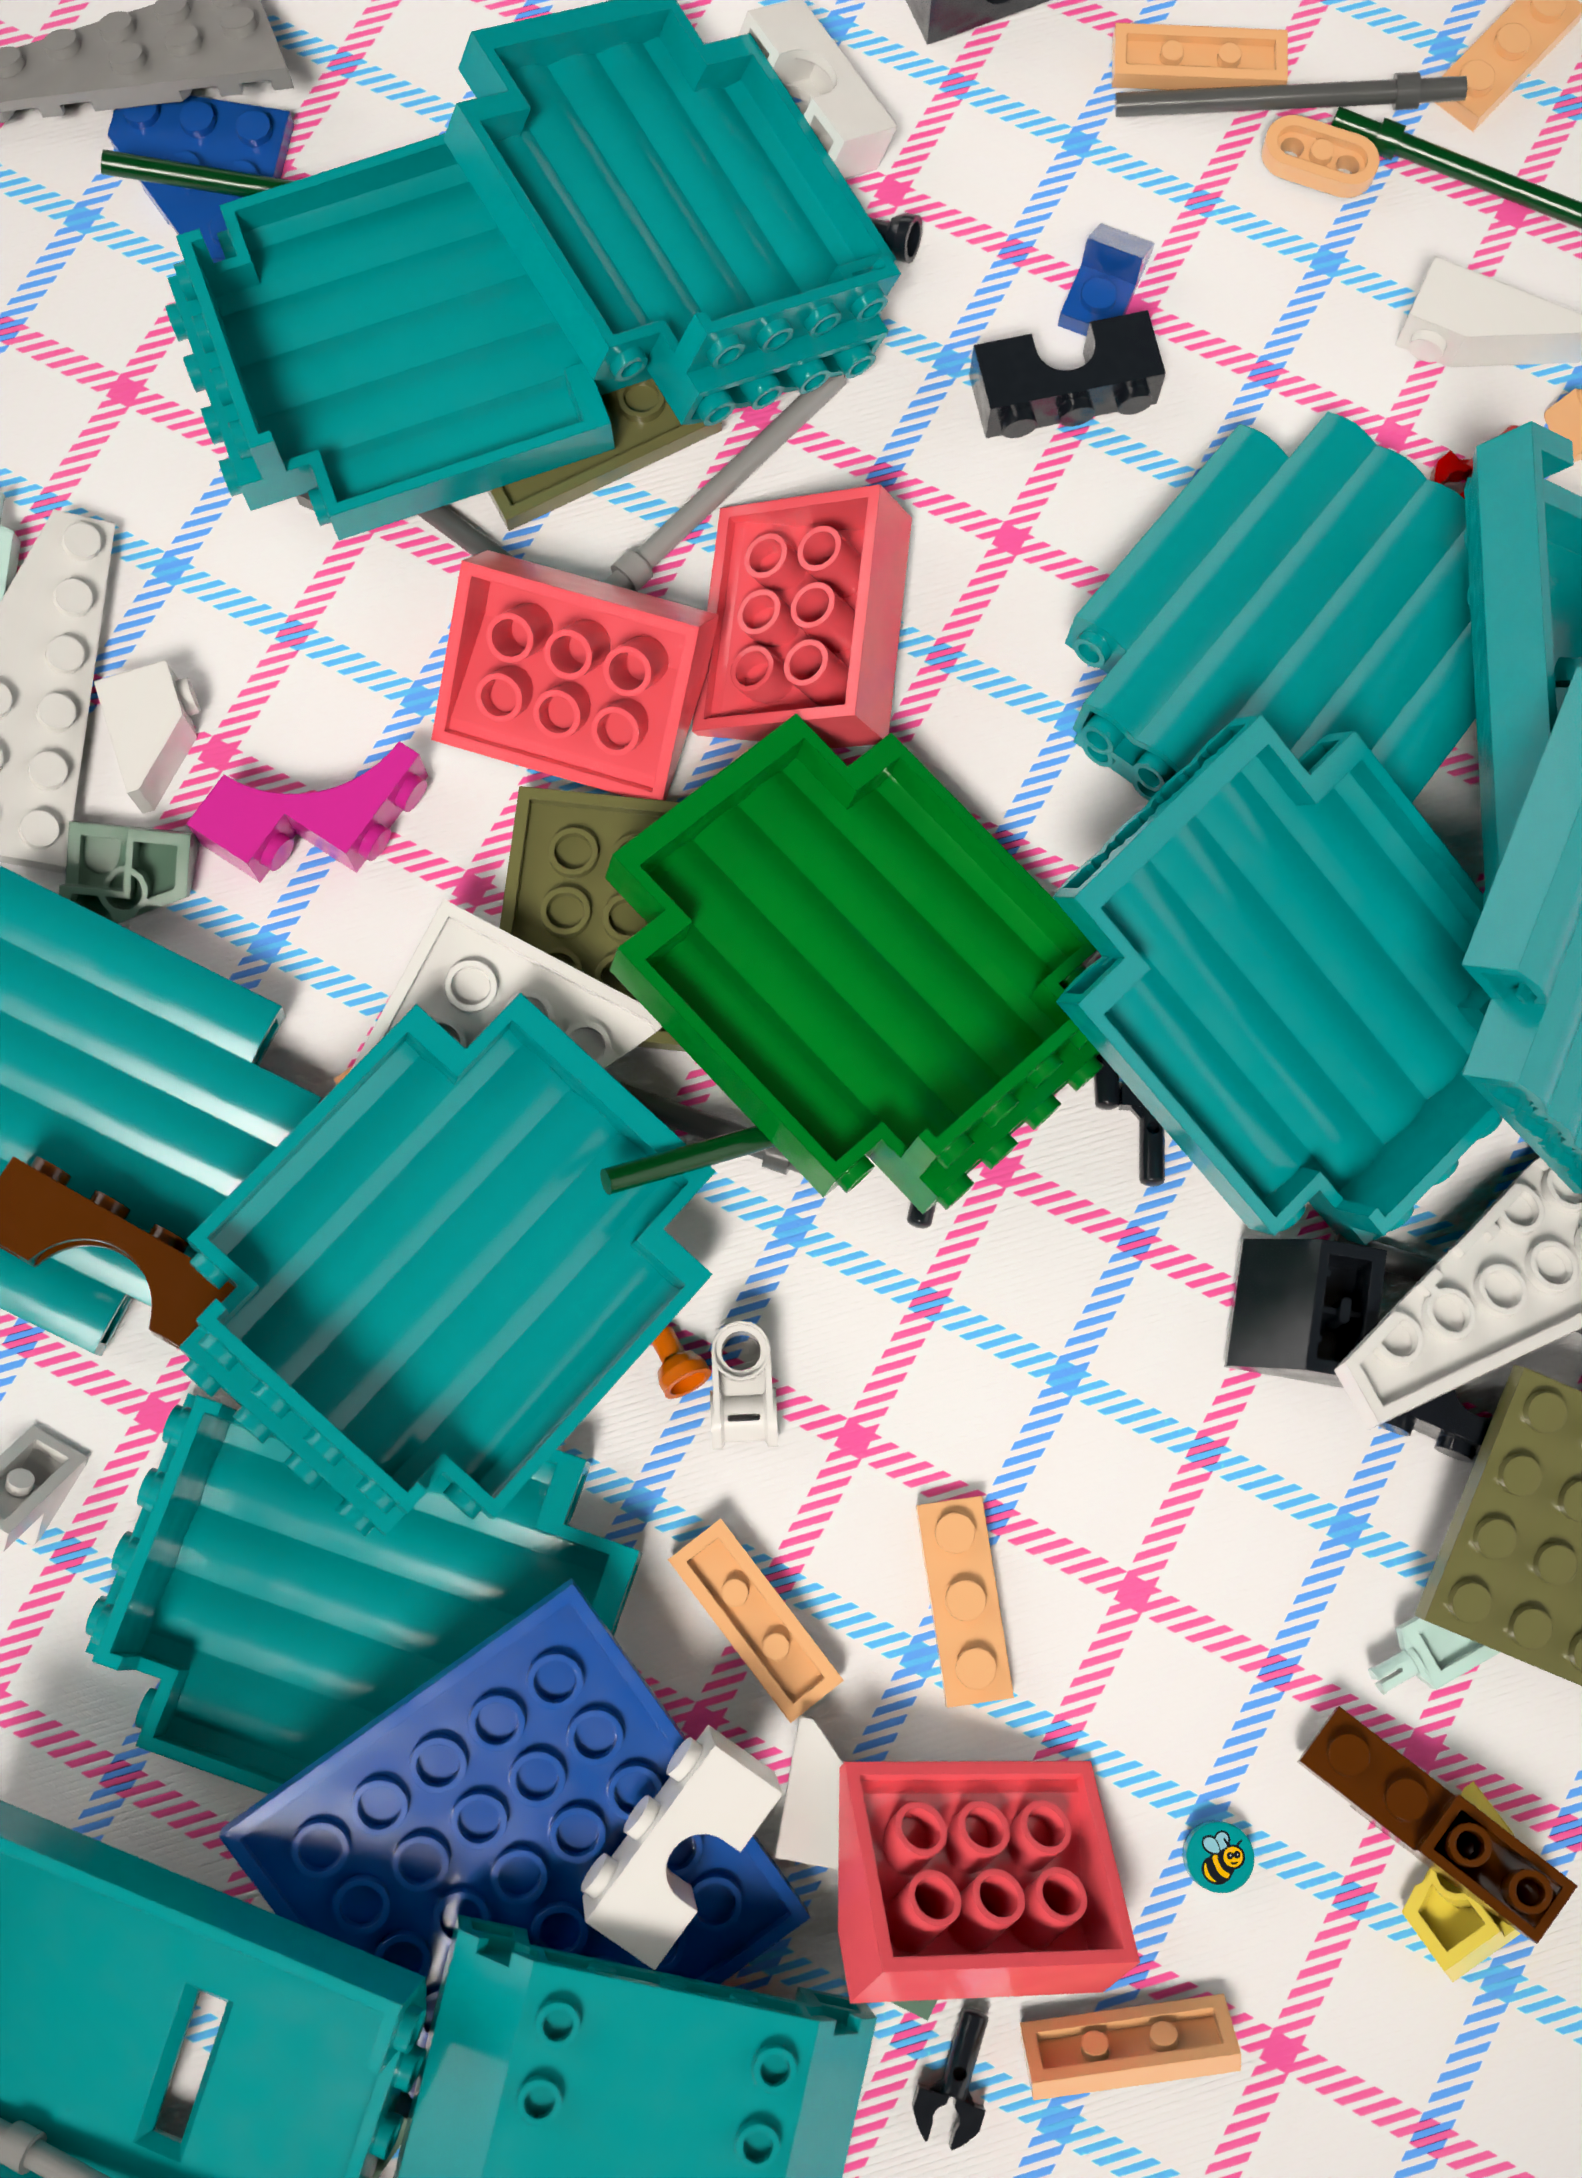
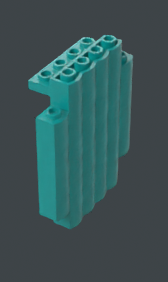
M610 0L471 31L458 70L476 98L456 103L443 140L593 380L615 378L617 381L622 382L635 377L646 368L681 425L703 422L705 426H712L727 418L735 408L751 406L754 410H759L772 404L782 393L798 390L801 394H807L819 388L829 377L845 375L848 379L854 378L864 373L873 365L876 360L874 354L889 332L878 314L886 307L888 303L886 297L901 275V272L894 263L896 258L751 33L704 44L676 0Z
M445 133L219 205L227 226V230L217 233L226 258L225 260L213 263L200 228L176 236L184 261L173 264L176 275L167 278L175 303L166 305L165 308L178 342L188 339L193 354L184 356L183 361L195 392L198 393L204 390L207 392L211 405L201 408V413L213 444L221 442L225 444L229 458L218 462L228 490L232 497L243 494L250 511L308 493L319 525L323 526L332 523L338 540H342L615 449L612 425L601 395L652 379L646 368L635 377L622 382L617 381L615 378L607 380L592 379L444 142Z
M1327 412L1290 457L1266 434L1239 424L1075 615L1065 644L1072 648L1084 663L1091 667L1100 668L1107 675L1083 703L1072 728L1077 732L1073 742L1083 748L1085 754L1094 763L1111 768L1132 783L1135 790L1143 798L1150 801L1168 780L1188 765L1203 746L1235 718L1262 714L1297 760L1327 734L1356 731L1411 803H1413L1476 719L1471 611L1467 601V591L1469 588L1468 553L1464 542V532L1466 529L1465 499L1456 491L1440 483L1428 480L1405 456L1378 446L1355 422L1331 412Z
M1559 657L1555 665L1556 688H1568V691L1461 964L1491 997L1462 1075L1574 1193L1582 1194V657Z
M1262 714L1235 718L1212 737L1188 765L1168 780L1147 805L1123 824L1109 838L1100 851L1079 867L1053 895L1054 900L1102 956L1071 982L1057 999L1056 1003L1249 1229L1275 1236L1278 1232L1284 1231L1297 1223L1305 1212V1204L1309 1202L1336 1235L1340 1233L1348 1241L1367 1245L1370 1241L1385 1236L1388 1232L1406 1223L1414 1212V1205L1432 1186L1448 1179L1457 1169L1458 1159L1477 1140L1488 1136L1501 1124L1503 1117L1462 1075L1491 997L1461 965L1484 907L1483 894L1356 731L1327 734L1297 760Z
M2 866L0 867V1175L13 1156L28 1165H31L35 1157L38 1156L72 1176L66 1187L87 1199L91 1198L95 1190L100 1191L131 1210L125 1219L129 1223L149 1233L154 1224H157L188 1242L187 1238L322 1101V1097L259 1066L285 1018L281 1005ZM188 1246L184 1254L193 1258L197 1252ZM78 1247L60 1252L34 1268L0 1248V1308L98 1356L103 1355L132 1299L152 1307L150 1288L143 1272L132 1261L117 1252L100 1247Z
M519 993L466 1049L416 1004L187 1238L189 1246L197 1252L189 1263L218 1290L227 1281L235 1289L222 1303L215 1299L196 1319L197 1329L179 1346L181 1352L190 1359L181 1370L211 1398L220 1388L230 1395L241 1406L232 1417L262 1444L271 1435L284 1444L292 1454L283 1463L313 1490L322 1481L328 1484L343 1498L335 1510L365 1537L374 1527L386 1536L401 1518L409 1513L428 1492L427 1490L440 1475L451 1483L443 1494L466 1516L474 1520L480 1512H483L488 1518L495 1519L713 1275L671 1237L664 1228L716 1171L711 1166L608 1195L601 1183V1169L687 1144L523 994Z
M188 1393L183 1406L176 1405L165 1423L162 1441L167 1443V1447L158 1469L151 1468L140 1486L137 1505L141 1506L142 1510L133 1533L125 1532L115 1549L111 1568L116 1570L117 1573L108 1596H100L89 1614L85 1632L91 1638L85 1652L94 1655L92 1662L117 1671L137 1670L161 1679L158 1689L150 1688L139 1706L135 1727L142 1730L135 1745L136 1747L270 1794L571 1578H573L612 1635L615 1636L643 1553L631 1547L569 1526L591 1464L586 1459L560 1450H556L495 1519L488 1518L483 1512H480L474 1520L466 1516L443 1494L451 1483L440 1475L427 1490L428 1492L409 1513L401 1518L386 1536L374 1527L365 1537L335 1510L343 1498L328 1484L322 1481L313 1490L283 1463L292 1452L275 1436L271 1435L262 1444L232 1417L236 1413V1409L202 1396Z

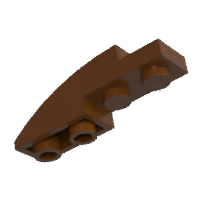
M1340 1706L1335 1708L1297 1760V1763L1351 1804L1350 1807L1456 1888L1535 1944L1540 1942L1578 1887V1885L1460 1794L1451 1793Z

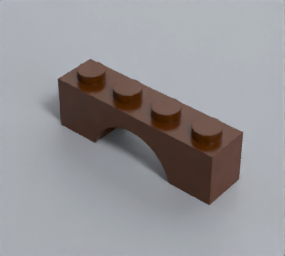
M13 1156L0 1175V1248L34 1268L60 1252L78 1247H100L123 1255L143 1272L148 1282L152 1304L149 1323L150 1332L179 1350V1346L197 1329L196 1319L215 1299L222 1303L235 1289L228 1281L220 1290L207 1281L189 1263L192 1258L184 1254L189 1243L171 1231L154 1224L149 1233L125 1220L131 1210L115 1199L97 1190L94 1191L90 1199H87L66 1187L72 1176L52 1163L36 1156L31 1165H28Z

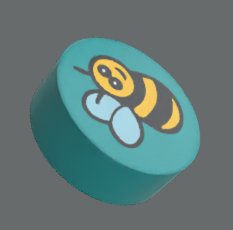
M1206 1821L1197 1825L1188 1834L1184 1842L1182 1857L1185 1869L1190 1878L1204 1889L1215 1893H1229L1243 1886L1251 1876L1254 1867L1253 1847L1245 1833L1236 1826L1224 1821Z

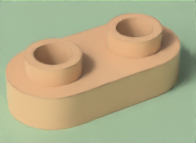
M1287 115L1274 121L1267 131L1261 152L1264 165L1275 176L1342 198L1356 197L1367 191L1373 182L1380 162L1378 150L1368 138L1300 115ZM1285 151L1293 152V153H1295L1298 157H1295V156H1291V155H1289V154H1286ZM1338 169H1346L1352 174L1338 171Z

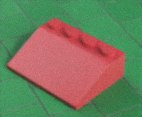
M881 484L720 508L707 607L708 612L719 614L706 677L694 711L692 732L697 736L761 741L796 713L830 748L876 745L889 735L912 517Z
M490 550L461 561L431 740L621 796L666 801L706 677L719 614Z
M1091 1761L844 1762L840 1766L838 1936L850 2004L1103 1993L1140 1963Z

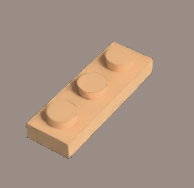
M1516 0L1442 76L1467 77L1465 101L1434 103L1474 132L1580 22L1582 3L1578 0Z
M1115 23L1112 40L1113 88L1181 90L1285 85L1288 82V30Z
M982 1496L916 1505L946 1707L1014 1698Z
M721 1518L668 1559L790 1723L844 1681Z
M1224 1994L1020 2022L1021 2043L1033 2100L1241 2071V2051Z

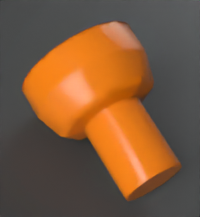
M666 1327L652 1342L662 1362L657 1375L659 1385L666 1398L674 1399L687 1395L698 1389L710 1378L711 1370L705 1359L692 1350L685 1351L672 1327Z

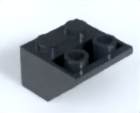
M1242 1239L1224 1367L1344 1388L1334 1369L1379 1323L1387 1250L1324 1239Z

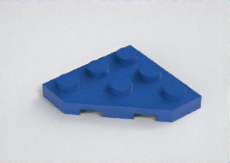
M190 95L181 102L114 109L107 135L114 150L117 152L281 178L294 123L290 111ZM138 180L147 196L168 225L172 226L177 235L200 228L213 263L226 259L217 236L218 232L227 230L219 205L243 197Z

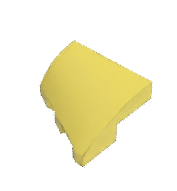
M1474 1781L1463 1789L1461 1796L1514 1836L1511 1829ZM1431 1868L1428 1869L1423 1881L1414 1886L1402 1910V1914L1452 1983L1521 1934Z

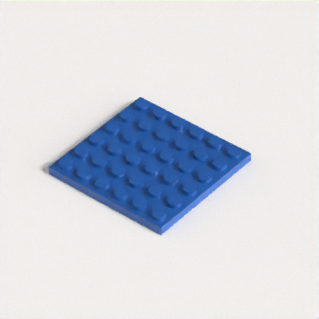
M571 1578L223 1826L219 1838L276 1915L426 1977V2019L417 2043L418 2046L425 2048L457 1915L527 1929L530 1945L653 1970L585 1922L582 1898L585 1893L581 1891V1885L594 1862L604 1853L612 1857L627 1836L623 1831L625 1823L638 1802L646 1795L654 1799L670 1776L666 1774L667 1766L678 1747L687 1738L573 1578ZM708 1834L690 1836L673 1849L668 1858L667 1867L671 1872L692 1886L698 1912L658 1967L653 1971L722 1984L811 1918L807 1906L755 1834L741 1852L724 1840ZM417 2079L412 2089L408 2092L411 2098H413Z

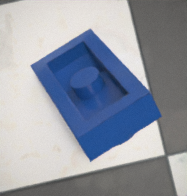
M1100 223L1087 238L1081 266L1060 312L1057 326L1087 336L1091 321L1125 315L1155 243Z

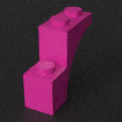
M400 741L389 754L364 774L334 788L303 794L267 792L239 783L223 774L186 824L201 845L259 883L262 882L270 870L276 871L284 865L293 850V839L296 835H299L357 873L366 860L373 861L383 852L391 836L390 827L402 811L410 812L420 802L427 788L426 779L428 774L420 754Z

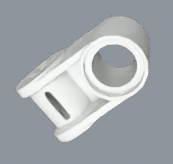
M736 1321L728 1323L716 1334L711 1349L713 1390H710L712 1449L721 1450L725 1443L750 1441H765L768 1447H778L776 1387H772L771 1348L768 1337L760 1327L752 1322ZM739 1335L749 1336L754 1339L761 1351L757 1363L750 1369L743 1371L734 1370L729 1367L722 1356L723 1348L727 1341ZM760 1416L759 1420L728 1421L730 1417Z

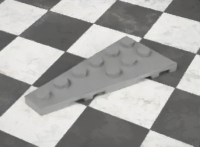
M157 0L152 5L130 12L116 11L109 13L98 22L73 30H55L46 35L42 40L20 47L6 46L0 48V123L10 119L16 110L39 109L42 117L45 118L64 115L65 104L91 102L96 112L181 102L190 96L193 89L218 88L221 97L243 94L244 87L242 83L270 80L274 90L294 88L261 0Z

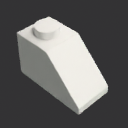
M166 659L94 681L126 793L142 814L155 811L197 739L191 715L200 713V708L194 689L188 677L177 678Z
M799 1716L775 1858L838 1870L839 1768L843 1762L813 1717Z

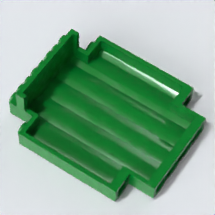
M796 713L612 854L605 879L648 924L617 948L610 971L822 1197H825L838 1185L845 1193L851 1191L874 1169L875 1165L868 1159L870 1158L922 1214L927 1212L937 1202L945 1210H948L975 1184L967 1175L981 1162L990 1170L993 1169L1019 1144L1011 1134L1025 1122L1033 1130H1036L1062 1105L1054 1095L1067 1084L1077 1092L1104 1066L1096 1058L1100 1054L1056 1003L1057 999L1071 982L1087 968L1086 964L1097 952L1096 948L1053 897L892 733L847 766Z

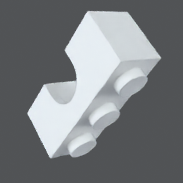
M790 0L748 10L738 36L751 33L789 94L808 105L804 117L844 179L877 170L898 126L805 1Z
M707 1725L696 1741L689 1737L678 1747L666 1769V1774L670 1776L654 1799L646 1795L638 1802L625 1823L623 1831L627 1836L612 1857L604 1853L594 1862L581 1885V1891L585 1893L582 1896L585 1922L653 1970L658 1967L698 1912L692 1886L671 1872L667 1867V1861L673 1849L690 1836L708 1834L724 1840L741 1852L783 1795L773 1770L710 1725Z

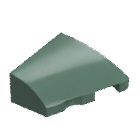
M69 821L65 884L59 885V895L117 924L190 896L197 863L199 841L192 832Z

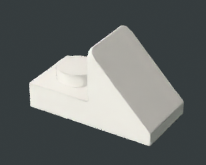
M34 1425L0 1455V1550L3 1552L17 1539L32 1546L41 1539L85 1468L88 1459L84 1454Z

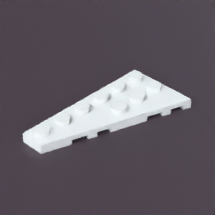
M53 509L0 602L1 863L57 873H64L66 869L69 821H73L116 523Z
M1538 1155L1334 1369L1367 1431L1582 1329V1194L1574 1193Z

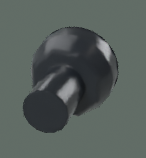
M904 213L894 216L890 222L870 218L892 251L896 261L911 263L916 257L921 242V217Z

